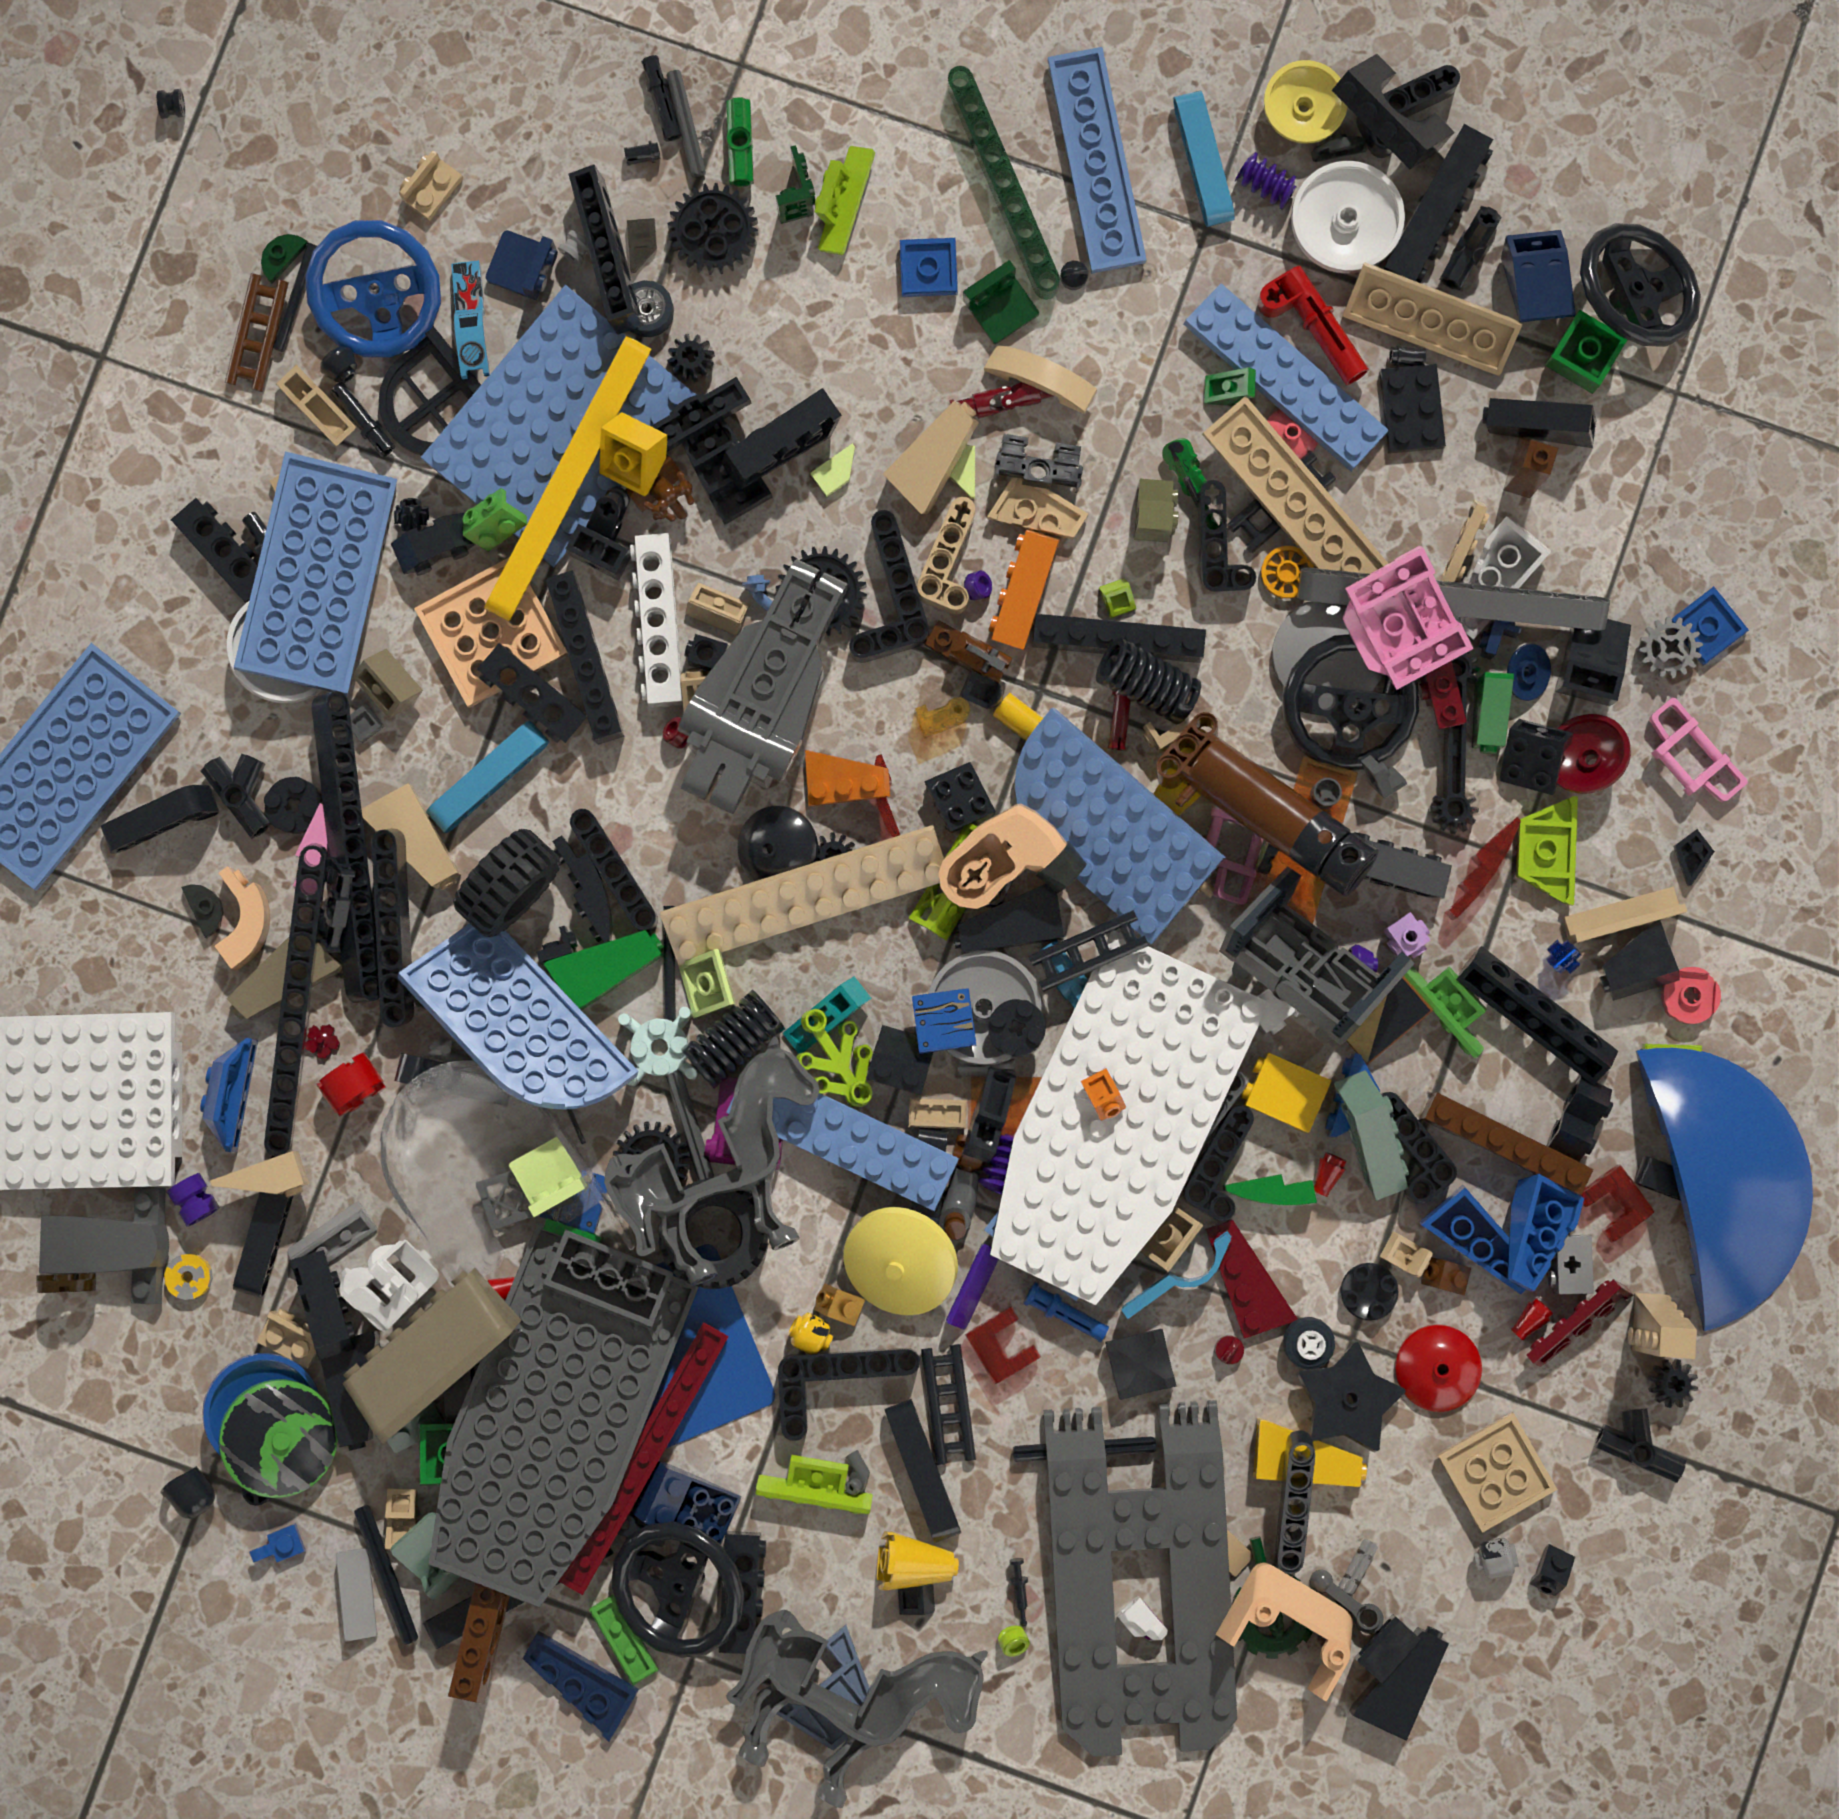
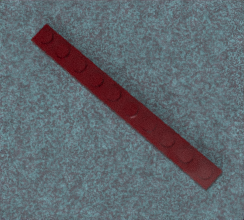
M703 1322L639 1436L613 1505L558 1582L581 1595L584 1594L729 1336Z

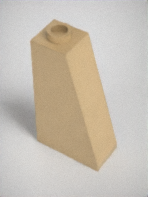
M953 401L883 473L923 515H928L931 512L979 423L974 418L976 412L966 402L961 405L959 402Z
M408 783L362 808V817L376 831L395 828L404 834L407 862L432 887L436 889L441 887L444 890L457 883L456 878L461 876L412 785ZM387 834L384 839L392 846L393 840Z

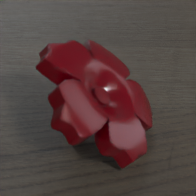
M330 1024L322 1025L320 1029L315 1025L308 1028L309 1033L307 1037L313 1040L305 1042L306 1050H309L311 1053L317 1052L318 1058L326 1059L332 1053L331 1049H338L340 1042L338 1037L333 1035L335 1028Z

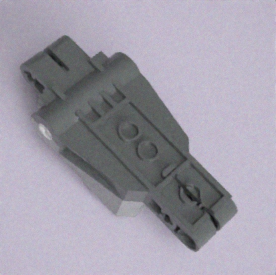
M798 559L793 562L764 619L747 625L742 629L697 688L684 711L678 726V732L689 736L687 744L691 752L696 754L682 782V790L705 800L718 776L721 775L709 803L734 814L750 782L768 790L773 779L780 782L784 780L802 744L816 693L825 677L817 649L846 593L847 583L824 573L817 583L813 594H811L820 570ZM809 600V602H808V604H807V606H806V608H805L803 614L801 615V618H800L799 622L797 623L796 621H797V619H798V617H799V615H800V613H801V611H802V609H803V607H804L806 601Z

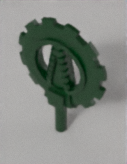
M1261 1537L1250 1538L1255 1566L1260 1563H1267ZM1289 1574V1576L1293 1577L1294 1579L1298 1580L1299 1582L1301 1581V1580H1299L1298 1578H1296L1295 1576ZM1241 1587L1237 1589L1233 1598L1236 1599L1237 1595L1241 1590ZM1279 1612L1276 1620L1268 1626L1272 1636L1261 1633L1254 1623L1248 1621L1238 1641L1243 1639L1248 1644L1245 1649L1256 1656L1258 1652L1266 1654V1659H1278V1654L1287 1652L1288 1656L1299 1651L1297 1646L1303 1640L1307 1643L1313 1632L1294 1619L1291 1626L1284 1632L1283 1613Z

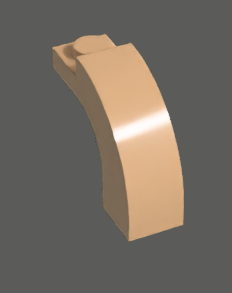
M227 866L219 872V875L239 902L240 919L235 930L216 944L215 948L229 967L238 971L249 963L264 945L270 927V908L267 897L259 884L253 882L247 887L246 884L249 881L240 869L235 871Z

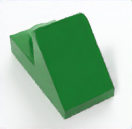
M1247 367L1205 376L1204 403L1234 406L1245 396L1248 399L1254 398L1256 370Z

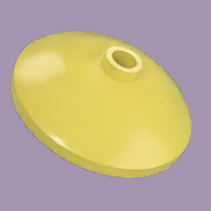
M1301 60L1283 66L1271 77L1265 90L1264 111L1268 122L1278 134L1296 143H1315L1328 138L1340 127L1347 112V106L1332 92V89L1341 78L1330 67L1316 61ZM1299 106H1306L1308 111L1301 112Z

